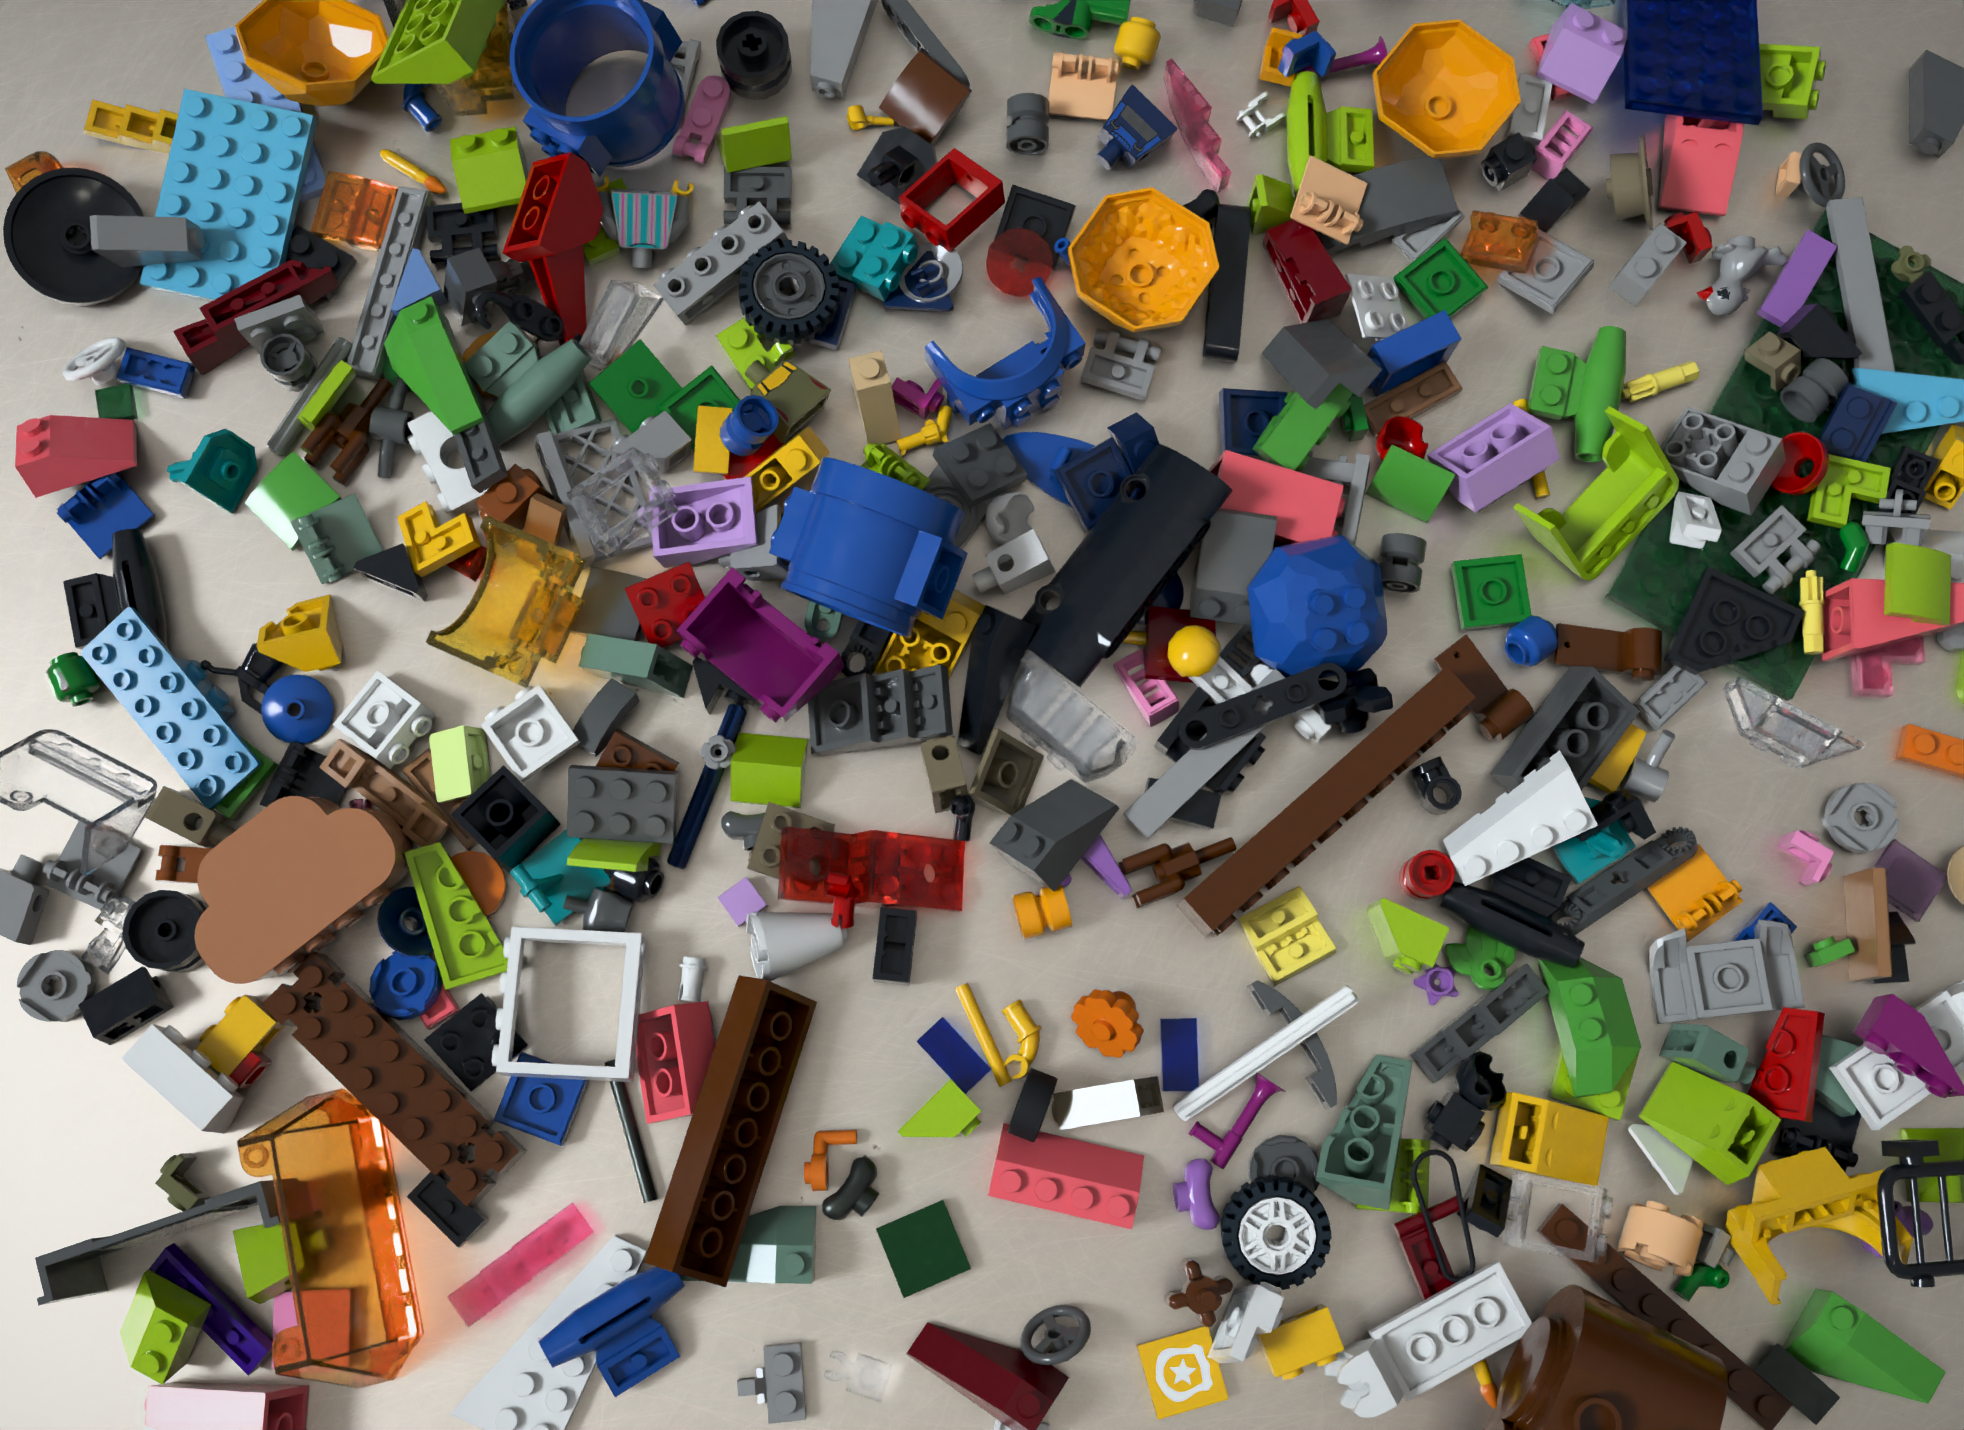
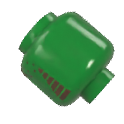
M69 652L57 656L50 661L51 666L46 670L45 677L58 702H71L72 706L76 707L94 699L92 694L99 689L101 683L98 675L83 656H79L77 652Z

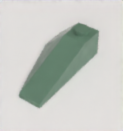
M1376 1054L1358 1084L1354 1096L1348 1106L1344 1107L1339 1116V1121L1322 1144L1316 1181L1352 1203L1386 1210L1390 1209L1412 1069L1411 1060Z
M778 1206L749 1216L728 1282L812 1284L815 1281L816 1206ZM679 1274L682 1281H702Z

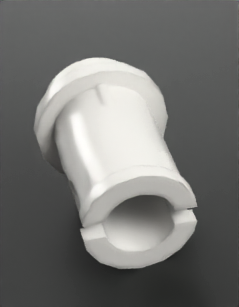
M683 957V964L679 963V967H682L677 1000L701 1001L702 978L704 970H707V966H704L705 959Z

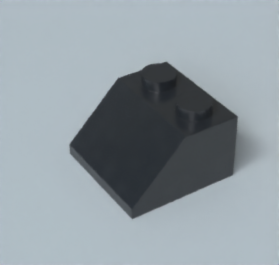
M504 765L451 814L508 873L561 825L554 815Z

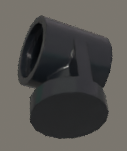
M1441 756L1431 759L1409 771L1420 793L1419 800L1425 811L1430 814L1441 815L1458 805L1462 795L1461 787L1450 776ZM1435 787L1442 788L1447 793L1448 798L1445 804L1439 803L1434 798L1433 789Z

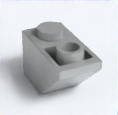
M664 411L656 417L652 415L645 419L639 429L630 436L625 434L617 439L612 447L611 464L617 469L664 474L691 454L692 439Z

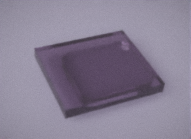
M1896 839L1889 843L1874 868H1885L1888 903L1915 922L1921 920L1947 879L1945 873Z

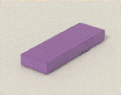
M1807 230L1759 308L1757 315L1778 327H1782L1803 306L1837 246L1814 232Z

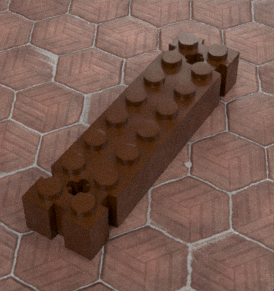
M313 951L293 972L299 979L293 985L282 983L261 1005L281 1025L297 1026L298 1029L292 1036L435 1176L447 1174L452 1180L446 1187L466 1207L477 1205L497 1184L491 1176L495 1172H508L527 1150L508 1131H493L491 1127L495 1124L494 1118L391 1017L383 1014L377 1008L375 1002L357 984L347 981L341 982L340 980L346 973L327 955ZM318 998H322L319 1002L322 1006L321 1010H315ZM476 1146L473 1152L476 1159L468 1160L466 1158L468 1155L467 1147Z

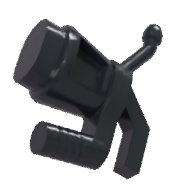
M257 643L251 645L242 665L237 669L214 667L207 660L201 661V667L211 673L237 676L242 701L260 714L261 703L251 697L249 686L265 695L270 687L266 682L285 665L281 661L260 653L256 647Z

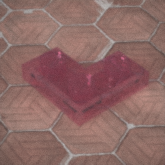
M1923 637L1851 655L1853 697L1888 698L1892 696L1891 664L1920 665L1924 663Z

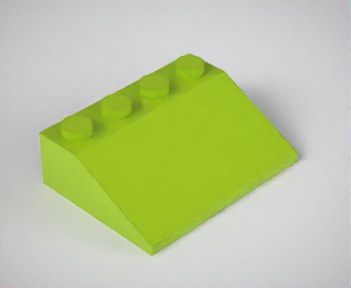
M406 0L371 76V80L375 84H450L460 78L468 79L479 67L477 64L481 53L487 48L488 44L486 41L490 32L496 26L495 19L498 12L503 8L505 1Z

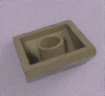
M994 728L968 796L974 800L975 804L1010 817L1024 808L1044 755L1004 731Z

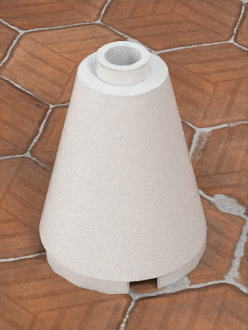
M747 913V934L754 933L751 935L752 945H749L757 978L773 981L841 949L843 941L848 939L847 929H841L842 920H839L837 928L831 924L833 913Z

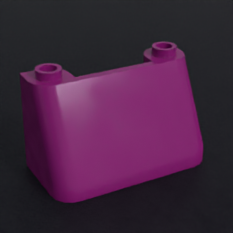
M732 567L676 630L683 639L680 646L694 658H697L699 654L702 655L762 704L759 710L771 721L776 723L780 719L786 722L833 681L845 666L839 652L826 642L821 645L819 639L808 635L767 602L759 591H754L749 585L744 584L746 578Z

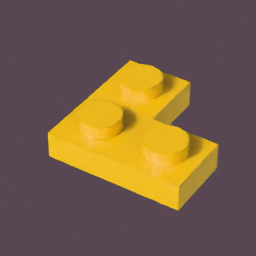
M425 501L397 516L414 572L420 577L430 574L481 546L472 518L465 513L439 526L434 507Z

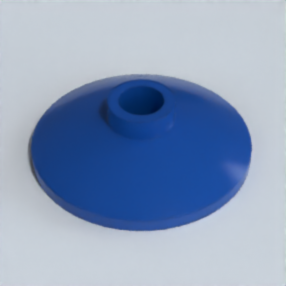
M289 675L275 681L268 688L262 700L261 714L266 728L277 739L286 743L293 741L305 744L316 740L329 728L333 719L334 705L329 691L321 682L306 675ZM292 703H298L301 707V712L298 716H293L289 712V707Z

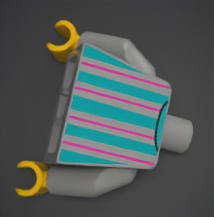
M603 175L604 185L601 187L596 186L604 209L600 220L601 226L610 239L617 241L619 247L632 248V267L651 268L652 249H667L668 243L676 241L688 223L689 198L694 188L693 183L689 182L687 191H681L678 188V179H676L671 191L610 188L609 195V179L606 175Z

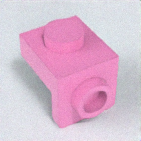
M1796 830L1783 835L1777 847L1808 864L1800 879V883L1808 886L1824 881L1832 869V864L1829 862L1834 851L1818 843V837L1812 833Z

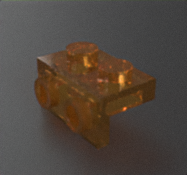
M1472 211L1470 216L1471 230L1460 253L1465 261L1472 265L1526 274L1539 244L1538 222L1524 217L1517 218L1493 212Z

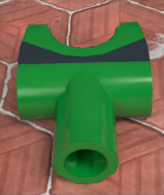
M1061 0L1053 5L1032 8L1029 22L1036 29L1049 34L1070 39H1085L1089 35L1092 20L1116 25L1126 22L1131 0Z

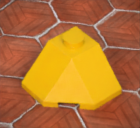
M330 594L295 603L286 610L288 616L275 625L274 622L270 621L259 629L256 645L258 651L304 672L317 669L324 671L337 664H341L343 645L333 599Z

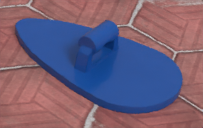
M1020 432L1005 436L1003 441L1028 474L1026 479L1050 497L1072 508L1053 470L1093 448L1095 445L1078 439L1042 432Z

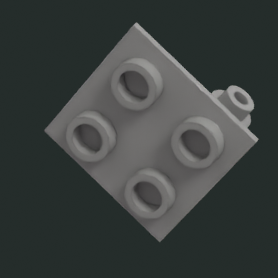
M79 820L58 860H49L44 865L43 873L47 874L48 878L45 885L109 914L143 849Z

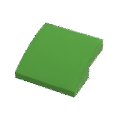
M1391 445L1365 494L1427 523L1442 500L1455 474Z
M293 451L260 482L245 501V504L293 551L301 543L290 521L341 500V497Z

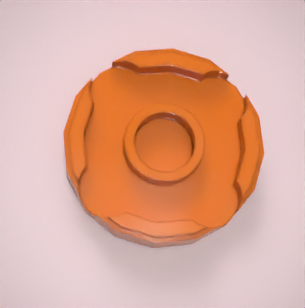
M472 850L460 852L452 856L451 860L485 916L489 917L497 912L505 900L508 888L507 879L501 865L489 855Z

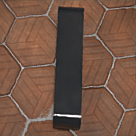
M1218 204V213L1215 216L1213 241L1219 270L1209 283L1203 343V359L1236 363L1238 359L1251 222V207Z

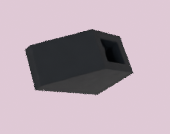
M1819 303L1802 306L1774 333L1800 349L1801 359L1825 358L1829 360L1858 358L1862 354L1855 345V338L1848 331L1841 329L1834 321V314L1826 306Z

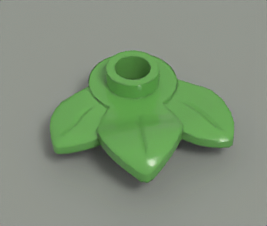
M1471 927L1467 931L1465 944L1449 943L1445 946L1447 959L1455 971L1471 976L1473 983L1483 990H1494L1505 981L1506 969L1514 963L1516 956L1515 949L1479 933ZM1484 967L1491 969L1494 972V976L1486 974Z

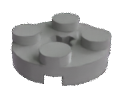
M1864 782L1862 784H1850L1836 790L1827 801L1822 824L1838 845L1851 852L1863 854L1888 845L1897 834L1899 819H1896L1894 808L1897 806L1892 796L1882 787ZM1865 810L1867 812L1865 818L1869 821L1868 825H1859L1855 821V811Z
M64 950L40 953L30 958L18 975L17 987L20 988L19 994L21 997L18 1000L22 1009L37 1020L67 1022L81 1013L78 1004L92 997L97 979L95 974L91 972L87 962L75 953ZM61 978L63 988L60 993L56 992L52 996L49 993L52 987L48 983L51 979L58 980Z

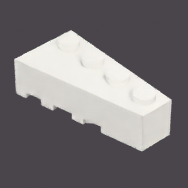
M1560 750L1549 758L1551 761L1540 770L1536 771L1534 769L1525 776V781L1510 793L1504 792L1496 798V803L1483 813L1478 812L1443 839L1448 854L1464 886L1598 826Z

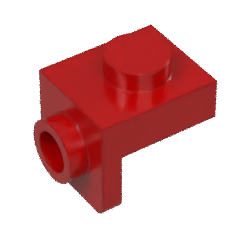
M1697 211L1684 215L1683 212L1676 213L1664 221L1666 228L1687 242L1682 249L1689 264L1702 260L1713 247L1711 233L1708 228L1703 226Z

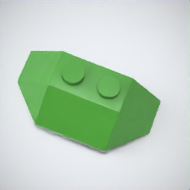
M1581 957L1573 969L1539 959L1538 962L1544 985L1550 991L1547 996L1574 1097L1580 1098L1611 1093L1641 1048L1622 978Z

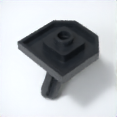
M907 127L882 132L857 176L900 205L898 197L937 163L935 147Z

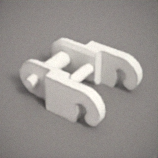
M1267 91L1250 101L1245 111L1241 110L1239 112L1240 115L1237 117L1238 122L1244 121L1251 130L1249 133L1250 138L1254 136L1259 137L1262 131L1267 134L1278 126L1279 121L1283 122L1286 120L1284 112L1273 119H1265L1258 110L1262 101H1267L1270 98V94ZM1254 113L1262 122L1258 126L1249 117Z

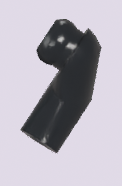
M965 795L953 798L950 803V810L955 815L953 839L959 841L970 840L972 819L975 812L974 800Z

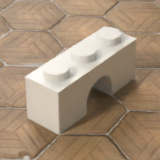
M431 411L408 422L407 425L412 432V435L407 437L416 455L423 454L427 463L422 465V468L430 483L437 482L442 492L437 494V498L445 512L452 511L456 517L463 513L469 516L477 512L478 509L475 502L488 489L479 493L472 488L465 467L461 469L448 467L450 455L458 449L455 436Z

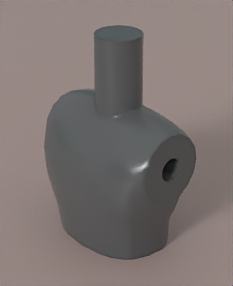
M595 887L588 901L567 895L563 908L584 914L583 930L625 932L634 902L612 890Z

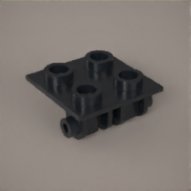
M291 741L260 805L267 807L274 801L287 796L321 797L337 805L345 787L319 768L326 758L325 755Z
M480 993L424 1039L470 1091L474 1090L496 1072L497 1067L492 1066L493 1046L499 1044L500 1030L496 1029L497 1006L489 996L485 997L483 993ZM516 1030L512 1058L528 1045Z
M1814 1099L1812 1123L1783 1118L1773 1153L1790 1157L1802 1151L1826 1147L1843 1171L1846 1172L1848 1166L1854 1168L1858 1161V1154L1853 1153L1852 1147L1861 1114L1857 1109L1855 1115L1840 1117Z

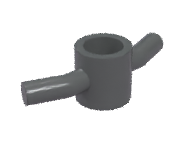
M399 376L391 395L389 408L376 406L370 418V437L374 440L382 441L377 474L380 478H391L395 444H409L407 437L412 435V432L407 423L415 419L413 412L403 410L409 386Z

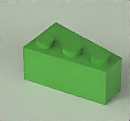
M1339 382L1317 409L1306 403L1297 392H1289L1284 399L1287 404L1278 416L1275 415L1271 419L1252 450L1271 464L1300 472L1310 459L1308 452L1314 444L1320 445L1329 435L1331 429L1328 426L1333 419L1341 417L1350 407L1351 401L1349 398L1353 392Z

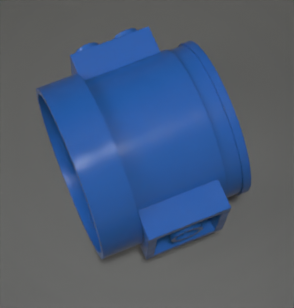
M536 0L527 9L513 34L510 46V68L518 91L531 106L522 121L532 131L530 137L543 145L542 151L550 157L571 152L587 162L591 173L601 177L606 167L637 165L652 158L667 146L680 126L684 113L685 98L682 82L670 63L682 44V40L664 11L643 0ZM633 50L648 54L645 68L638 82L621 101L596 114L581 117L566 116V102L571 86L582 70L590 63L616 51Z
M823 457L810 491L794 486L791 495L786 499L780 525L771 537L769 553L789 562V571L785 581H782L781 589L849 617L911 638L913 625L920 612L943 620L968 554L954 545L966 513L939 497L894 478L845 461Z

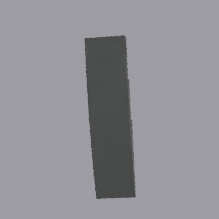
M1525 964L1507 977L1501 985L1494 990H1490L1410 1055L1430 1081L1435 1083L1461 1061L1479 1050L1494 1036L1502 1033L1550 991L1531 967Z

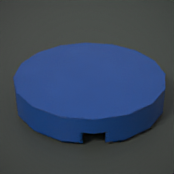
M394 951L392 952L393 955L389 956L386 960L383 958L376 965L370 978L369 992L377 1008L386 1016L397 1020L414 1019L426 1013L435 1004L442 986L438 964L428 954L413 957Z

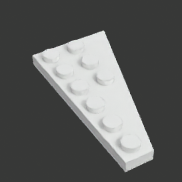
M617 1235L613 1236L450 1414L482 1430H566L596 1366V1350L553 1368L538 1341L574 1310L628 1277L638 1274L648 1250Z

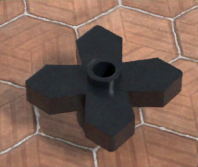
M1366 668L1350 672L1347 676V684L1343 693L1335 699L1319 704L1318 707L1320 717L1325 724L1335 723L1339 726L1341 732L1356 733L1366 728L1369 712L1376 713L1393 708V701L1389 690L1386 687L1378 686L1377 675L1373 670ZM1325 679L1318 681L1319 685L1325 690H1334L1339 684L1336 681Z

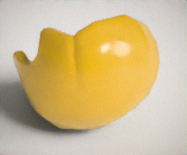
M1198 625L1186 626L1177 631L1169 641L1167 656L1172 668L1180 676L1200 677L1210 672L1219 660L1221 646L1215 635L1205 627Z

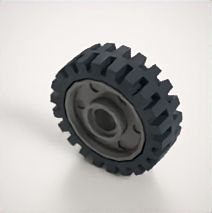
M784 240V246H779L778 241L770 243V249H767L765 246L759 248L758 255L752 254L748 258V265L744 264L739 278L741 311L745 315L749 326L753 325L754 331L760 336L764 333L767 340L773 342L777 338L779 339V344L787 345V340H793L794 345L801 344V339L806 338L807 342L811 341L816 333L821 335L825 332L826 325H831L834 315L837 313L840 288L836 269L833 264H829V258L824 253L821 256L819 255V250L816 247L811 246L810 249H807L806 243L798 241L797 246H793L792 240ZM786 289H792L797 293L787 296L781 292Z

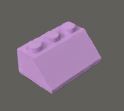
M1512 403L1427 454L1430 463L1455 474L1448 489L1456 500L1474 512L1487 507L1494 500L1516 489L1529 478L1543 472L1547 467L1560 460L1551 426Z

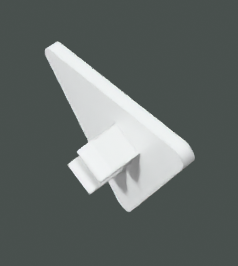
M1640 1124L1629 1126V1133L1673 1194L1680 1195L1683 1193L1693 1158L1653 1127Z

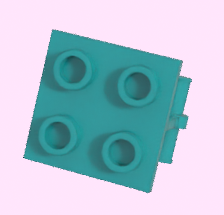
M567 829L510 871V874L522 888L520 893L523 897H529L540 913L545 911L555 926L574 913V911L563 908L567 895L588 901L595 887L606 888L611 884V878L604 869L567 865L568 856L581 841L580 838L567 837Z

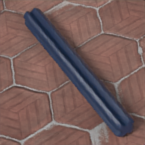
M736 704L728 705L717 735L723 736L726 740L730 739L735 745L738 732H740L747 714L746 709ZM717 749L715 751V754L717 756L721 755L722 753L720 749ZM705 764L667 858L669 865L679 869L686 868L725 768L714 770Z

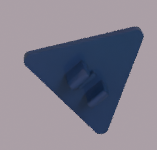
M926 251L904 276L908 290L921 298L937 297L947 291L943 278L937 283L930 285L929 280L936 278L940 270L937 265L930 264L918 269L924 261L935 260L932 251ZM923 278L927 281L921 283L920 279ZM899 285L895 291L890 292L885 302H882L884 307L888 309L950 312L954 308L950 295L934 302H918L906 296Z

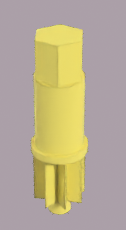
M1688 361L1653 374H1645L1643 377L1626 382L1623 385L1625 389L1622 390L1621 398L1623 400L1628 398L1629 402L1632 403L1649 396H1656L1659 392L1698 379L1699 369L1696 362Z
M1815 570L1805 571L1806 578L1800 579L1799 606L1804 611L1802 615L1804 654L1816 655L1824 653L1823 606L1825 601L1823 597V577H1817Z

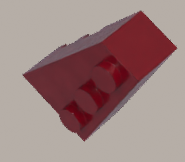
M1290 220L1268 229L1262 244L1300 323L1332 319L1339 316L1352 289L1319 240L1316 230L1295 220Z

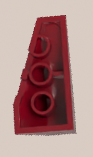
M928 1322L906 1353L907 1356L1011 1430H1036L1069 1379L1068 1376L1052 1365H1041L1032 1362L1021 1350Z

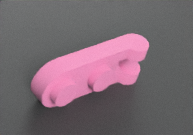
M712 75L701 80L681 131L674 141L673 155L682 158L687 155L693 157L695 162L704 165L707 163L716 140L715 135L720 130L731 102L730 87L724 78ZM694 138L701 140V142L697 145L691 143V140Z

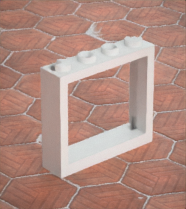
M511 927V936L505 937L503 948L504 958H508L507 972H502L500 977V993L504 994L503 1008H498L496 1013V1029L500 1030L499 1044H495L492 1050V1066H497L496 1072L502 1076L633 1082L646 939L643 934ZM524 941L626 946L615 1067L512 1062Z

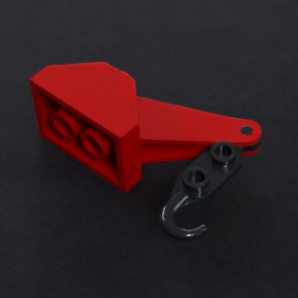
M568 152L532 163L502 252L519 263L530 262L546 306L525 295L504 294L493 289L484 291L475 301L474 313L479 324L485 329L489 330L491 324L484 316V308L487 303H494L501 308L512 324L545 342L558 340L561 346L573 338L584 348L587 347L583 244L593 241L598 235L604 209L587 162L575 154Z

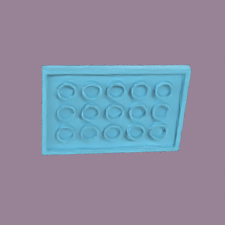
M184 89L155 217H186L198 225L203 232L205 240L204 248L201 249L202 260L144 265L140 284L148 288L213 301L284 264L318 119L310 114Z

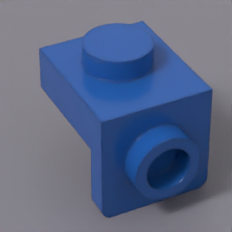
M1315 30L1299 39H1292L1285 45L1278 70L1285 77H1288L1311 65L1321 77L1329 74L1336 51Z

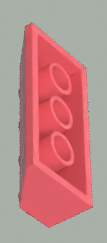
M1003 1123L988 1196L1132 1229L1140 1193L1144 1155L1040 1131L1035 1142H1031L1008 1133L1010 1124Z

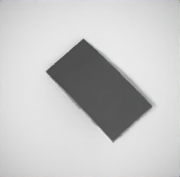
M1424 156L1353 175L1366 182L1367 186L1358 212L1360 218L1363 219V226L1358 232L1352 231L1348 245L1320 232L1318 233L1323 246L1330 255L1357 243L1361 247H1365L1391 235H1394L1395 238L1406 233L1409 235L1460 214L1441 159Z
M939 664L914 671L899 669L874 676L863 673L831 681L808 702L811 754L822 755L875 749L953 735L947 667Z

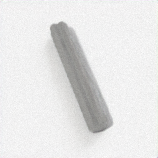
M338 337L268 441L267 447L271 451L281 456L287 453L304 427L297 416L335 365L341 360L347 362L352 347L351 342L342 337Z

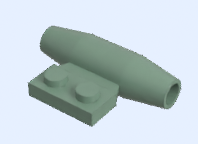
M509 321L464 363L467 372L483 391L499 397L487 412L498 447L533 424L568 391L590 362L591 356L575 339H570L539 359L536 344L523 329Z

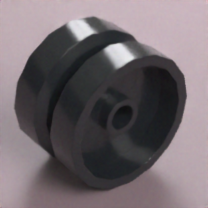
M746 11L729 18L720 28L716 39L717 56L722 77L728 82L730 89L738 96L751 100L767 99L779 93L788 83L792 73L789 40L782 23L770 14L760 11Z
M158 890L145 894L132 905L124 919L122 935L127 951L135 961L152 969L183 973L198 968L205 961L196 948L195 928L200 916L209 907L208 904L194 896L178 891Z

